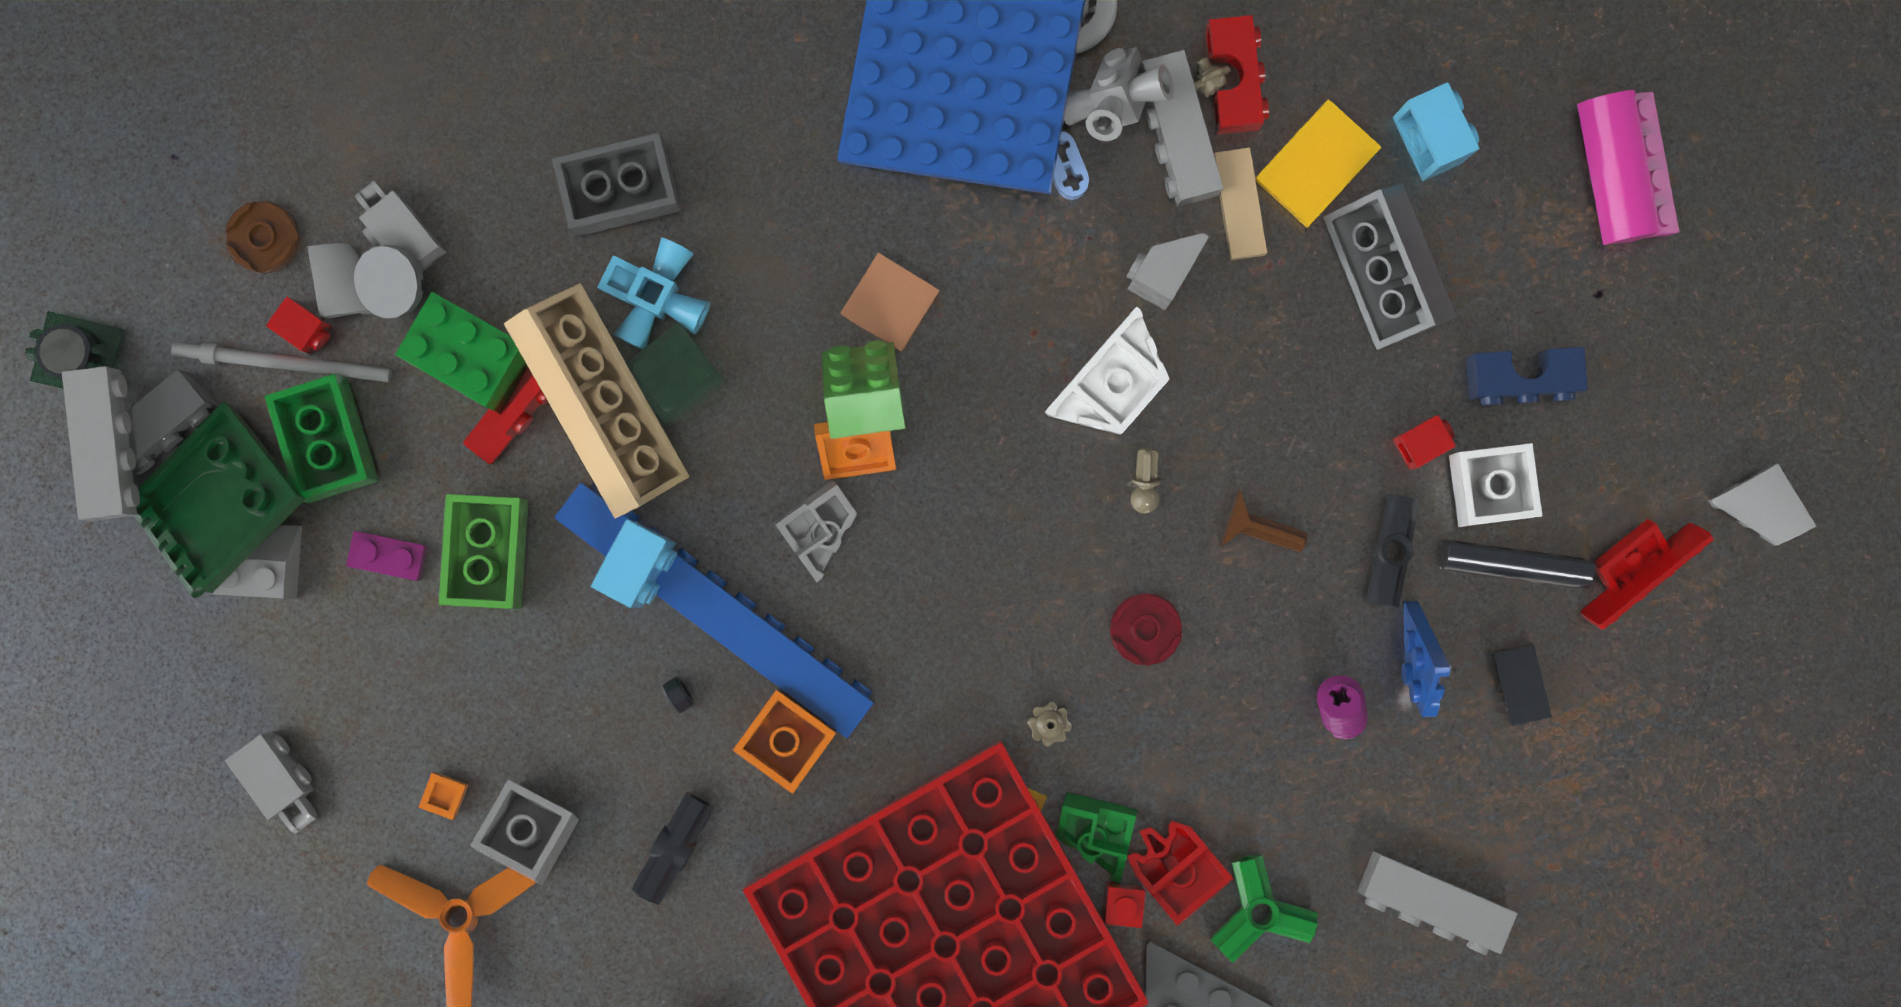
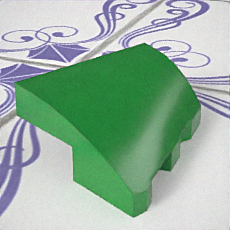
M1067 792L1056 838L1068 847L1076 848L1082 858L1090 864L1094 861L1111 874L1110 879L1113 882L1121 883L1138 810Z

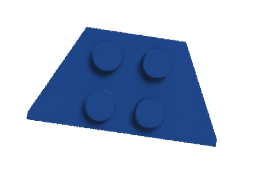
M1404 601L1405 663L1402 664L1401 668L1402 682L1404 685H1408L1411 703H1416L1421 716L1437 717L1440 700L1443 698L1445 691L1444 684H1440V677H1449L1451 667L1419 601Z

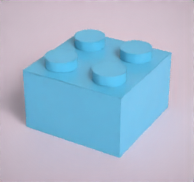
M1448 82L1408 100L1392 117L1422 182L1461 165L1480 149L1478 146V132L1472 123H1467L1462 112L1464 105L1461 96L1456 90L1451 89Z
M626 519L590 587L629 608H642L645 603L650 605L660 587L659 584L655 583L661 571L667 572L677 556V552L673 550L676 542L638 522Z

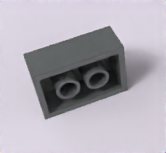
M659 132L552 158L568 227L576 237L682 211L666 144Z

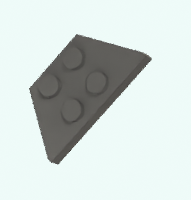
M1147 939L1145 943V996L1149 1004L1144 1007H1274L1259 997Z

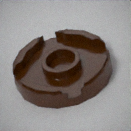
M254 201L244 204L234 211L227 222L225 233H227V242L225 243L228 253L237 264L251 272L267 274L279 271L292 261L298 251L300 242L298 224L290 212L273 202Z

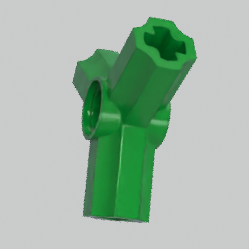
M1262 854L1248 855L1230 861L1242 906L1209 938L1214 945L1234 963L1266 931L1311 943L1318 924V912L1273 899ZM1261 903L1267 904L1269 908L1267 917L1260 921L1253 920L1251 913L1254 906Z

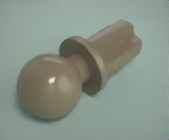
M1147 447L1138 450L1136 475L1132 477V483L1138 485V487L1131 494V505L1137 512L1143 514L1151 513L1158 507L1159 494L1153 487L1161 484V478L1158 477L1159 452L1156 449Z

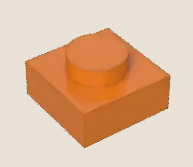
M432 772L419 808L454 820L458 815L469 784L437 772Z

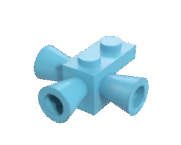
M661 237L652 271L642 266L639 268L614 255L612 256L597 288L634 306L613 336L640 350L646 351L654 318L657 317L664 321L667 314L694 335L699 331L708 314L710 302L678 294L680 288L673 282L694 253L673 241Z

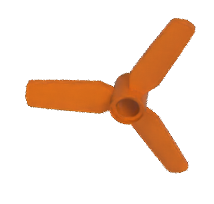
M378 865L370 873L367 880L369 887L426 919H439L441 926L450 932L444 945L447 1007H472L474 944L469 934L476 928L478 917L492 915L537 883L507 868L474 888L468 899L464 901L461 899L448 900L443 892L383 865ZM458 908H465L467 911L466 922L460 927H453L450 922L451 914Z

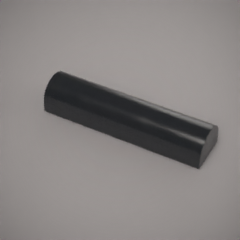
M1447 539L1442 541L1440 552V567L1443 570L1588 589L1591 586L1596 566L1593 561L1585 558Z

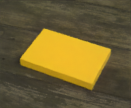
M1328 99L1260 172L1255 180L1308 228L1381 149V146Z

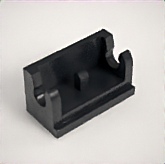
M1532 643L1493 653L1511 726L1551 718L1552 715L1535 646Z

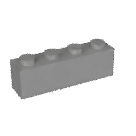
M1185 50L1142 61L1139 69L1140 73L1136 74L1135 77L1164 64L1169 70L1173 82V98L1171 101H1149V108L1145 109L1150 130L1156 129L1159 142L1155 143L1158 161L1160 164L1165 163L1169 177L1164 178L1169 198H1175L1177 207L1219 196L1223 190V185Z
M107 366L62 372L78 520L99 521L137 516L136 507L140 503V495L137 486L133 482L132 470L135 469L136 459L133 450L129 446L128 433L131 432L132 423L128 412L125 411L124 397L128 391L125 377L121 375V370Z
M1373 851L1357 892L1366 897L1364 902L1366 905L1382 912L1386 911L1387 906L1400 911L1398 918L1418 927L1421 921L1434 926L1433 933L1453 941L1455 935L1468 940L1466 947L1486 956L1489 950L1499 954L1502 953L1518 914L1503 905Z

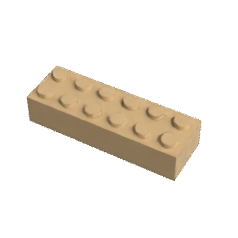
M581 283L526 308L504 323L614 518L640 507L690 477Z

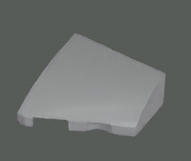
M350 243L307 246L319 317L328 319L356 313L363 315L371 314L363 306L356 294L354 273L356 264L361 257Z
M1778 463L1770 465L1744 482L1737 483L1708 500L1712 507L1722 509L1736 518V522L1745 528L1755 530L1761 538L1774 546L1787 542L1816 527V524Z

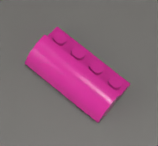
M1627 90L1602 95L1577 104L1603 245L1627 243L1644 238L1670 236L1679 233L1654 93H1635V90Z

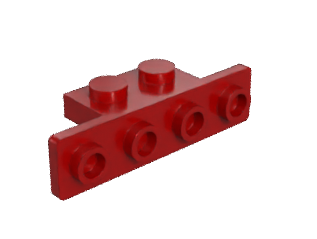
M527 367L501 414L488 409L463 441L464 446L487 464L492 465L495 463L517 433L521 434L527 429L533 420L532 414L539 405H544L548 402L529 367Z
M1646 519L1594 562L1596 564L1595 571L1607 590L1580 611L1581 615L1585 620L1601 630L1616 622L1628 609L1644 599L1649 592L1665 579L1671 577L1676 570L1714 540L1711 532L1694 523H1688L1666 541L1657 524Z

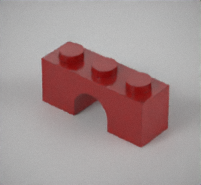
M1253 15L1209 19L1205 28L1210 63L1228 64L1236 70L1239 76V85L1230 90L1217 91L1213 98L1216 135L1259 131L1264 124V119L1269 117L1267 97L1262 98L1260 84L1265 83L1264 63L1258 62L1257 48H1261L1260 27H1254Z

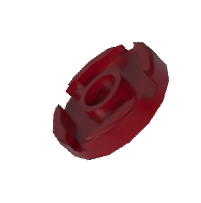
M1141 593L1128 597L1117 606L1110 620L1109 634L1113 647L1124 659L1137 665L1150 666L1164 662L1175 653L1182 638V624L1178 611L1168 600L1155 594Z

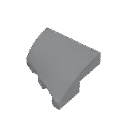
M830 481L773 523L814 580L818 582L822 579L823 571L833 552L836 553L842 543L841 538L845 530L850 528L857 513L838 485Z

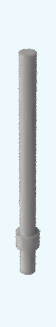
M173 342L171 348L172 356L199 359L200 363L217 365L219 362L324 375L335 373L348 378L390 382L392 378L391 368L222 348L219 343L202 342L201 345Z

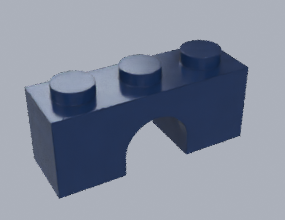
M1585 347L1547 349L1538 353V371L1533 379L1523 378L1515 371L1512 363V351L1474 353L1466 357L1469 400H1481V406L1503 404V398H1517V404L1540 402L1539 396H1553V402L1576 400L1575 394L1588 391Z

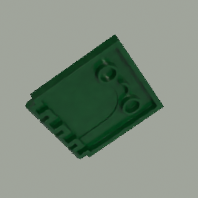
M224 401L138 488L140 503L136 507L137 516L134 517L144 528L156 548L162 552V556L174 573L179 576V580L193 598H197L205 592L212 594L305 498L234 406Z

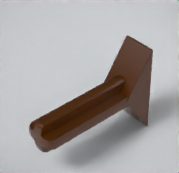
M1238 490L1220 547L1241 533L1296 552H1302L1307 542V533L1248 513L1242 492Z

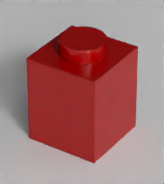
M286 296L265 325L294 347L310 355H313L315 351H320L326 345L330 338L328 332L333 327L303 304Z
M1439 415L1430 417L1393 438L1395 445L1410 470L1419 468L1456 447L1452 440L1455 438V433L1447 420H1441Z
M1105 881L1102 909L1104 923L1107 925L1142 928L1146 894L1143 886Z

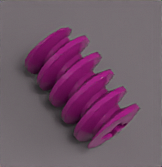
M1343 675L1332 676L1325 680L1317 692V703L1322 723L1335 738L1344 740L1360 735L1366 728L1368 721L1364 691L1360 684L1354 679Z

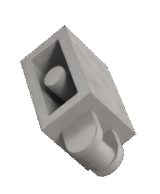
M373 180L354 195L366 210L359 217L366 226L362 232L375 247L391 245L406 249L416 258L422 272L447 253L404 198L392 190L387 194L380 184ZM380 196L382 198L374 206H371L370 202L376 197Z
M273 732L260 734L227 758L225 762L265 818L270 820L280 817L286 827L296 834L318 818L315 809L306 798V796L315 791L310 784L312 781L311 776L302 765L295 764L288 754L290 748L287 742L280 735H274ZM294 805L301 811L296 816L290 811V808Z

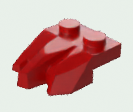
M1171 821L1168 826L1169 836L1166 839L1152 827L1140 830V834L1148 849L1147 854L1142 856L1135 852L1127 856L1139 881L1174 923L1179 926L1232 882L1234 878L1190 826Z

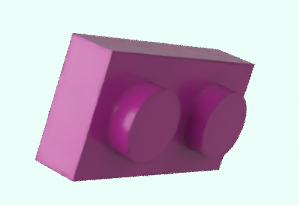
M353 531L346 566L421 581L428 546Z

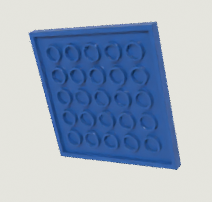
M867 0L837 160L842 164L1051 194L1086 0Z

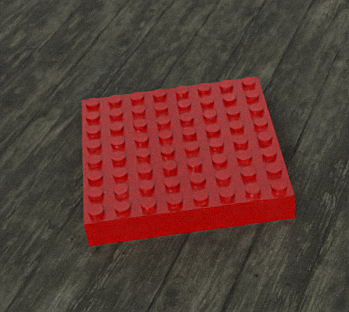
M1001 740L994 742L752 880L742 889L807 1007H1144L1149 1004L1143 990Z

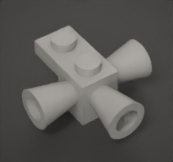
M1138 48L1114 49L1104 55L1091 89L1069 90L1064 121L1067 125L1071 126L1087 118L1086 128L1091 136L1101 141H1112L1121 134L1122 126L1139 121L1145 102L1172 100L1173 82L1169 70L1164 64H1161L1135 77L1142 61Z

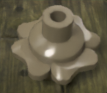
M1208 57L1201 59L1195 64L1199 71V75L1194 83L1196 91L1200 90L1206 97H1209L1227 87L1226 77L1231 70L1229 66H1212Z
M1049 702L1046 706L1034 707L1033 715L1035 717H1030L1027 720V724L1032 729L1033 740H1042L1043 745L1046 747L1051 746L1055 742H1064L1067 738L1065 732H1069L1072 728L1071 723L1067 719V710L1063 707L1057 709V705L1054 702Z

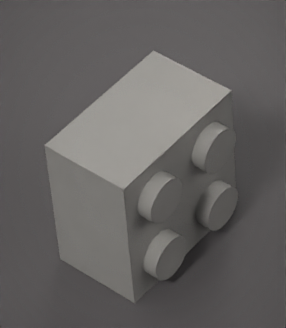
M508 780L470 846L489 858L543 885L579 819L566 809Z

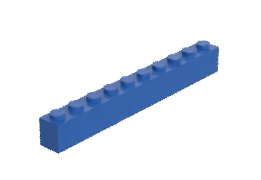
M593 482L591 486L580 483L554 518L606 557L626 519L637 522L640 516L632 510L614 518ZM654 526L650 527V529L654 530L655 532L667 537ZM680 548L670 569L667 572L661 571L655 583L660 585L656 595L845 738H848L875 701L870 698L873 691L857 679L851 684L841 676L844 670L828 657L823 662L811 654L814 650L811 644L798 635L794 640L782 632L785 628L783 623L769 613L765 618L753 610L756 606L754 601L740 591L734 596L724 588L727 584L726 580L712 570L705 574L695 566L698 560L689 552Z

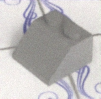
M1200 233L1152 246L1147 255L1140 252L1126 276L1132 280L1128 290L1165 311L1209 236Z
M279 525L212 595L297 599L302 526Z

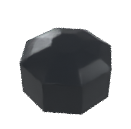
M674 677L662 685L665 701L675 712L681 714L694 706L695 702L690 692L679 677Z

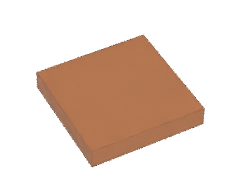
M878 253L840 315L886 343L894 342L895 349L902 353L940 290Z

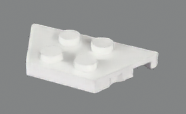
M1138 307L1130 313L1044 412L1046 415L1121 435L1168 382V374L1163 363L1160 361L1153 338L1150 337L1142 318L1143 314Z

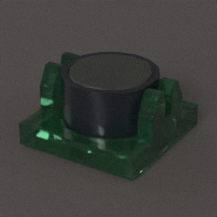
M47 311L43 330L36 328L29 334V338L36 342L35 347H29L25 350L28 360L34 361L30 381L63 389L62 372L105 366L113 368L123 329Z

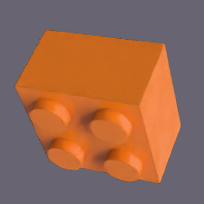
M779 688L773 693L733 751L793 794L834 738L837 731Z

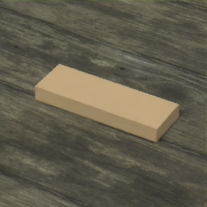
M1249 147L1216 152L1214 157L1223 185V190L1219 196L1230 261L1265 256L1267 248L1251 149Z

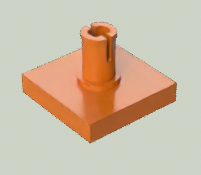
M828 422L814 424L824 480L896 470L890 431L830 439Z

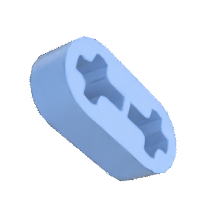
M1062 131L1060 144H1067L1069 146L1065 150L1067 162L1062 163L1059 154L1057 155L1053 181L1061 196L1074 200L1082 197L1087 191L1089 176L1075 140L1070 134ZM1067 168H1070L1074 178L1080 177L1082 179L1076 191H1073L1071 186L1065 187L1063 185L1067 180V173L1065 171Z

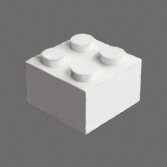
M1532 443L1459 452L1449 455L1458 527L1542 516Z

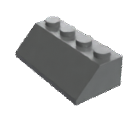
M1403 184L1381 188L1323 217L1376 350L1457 318Z

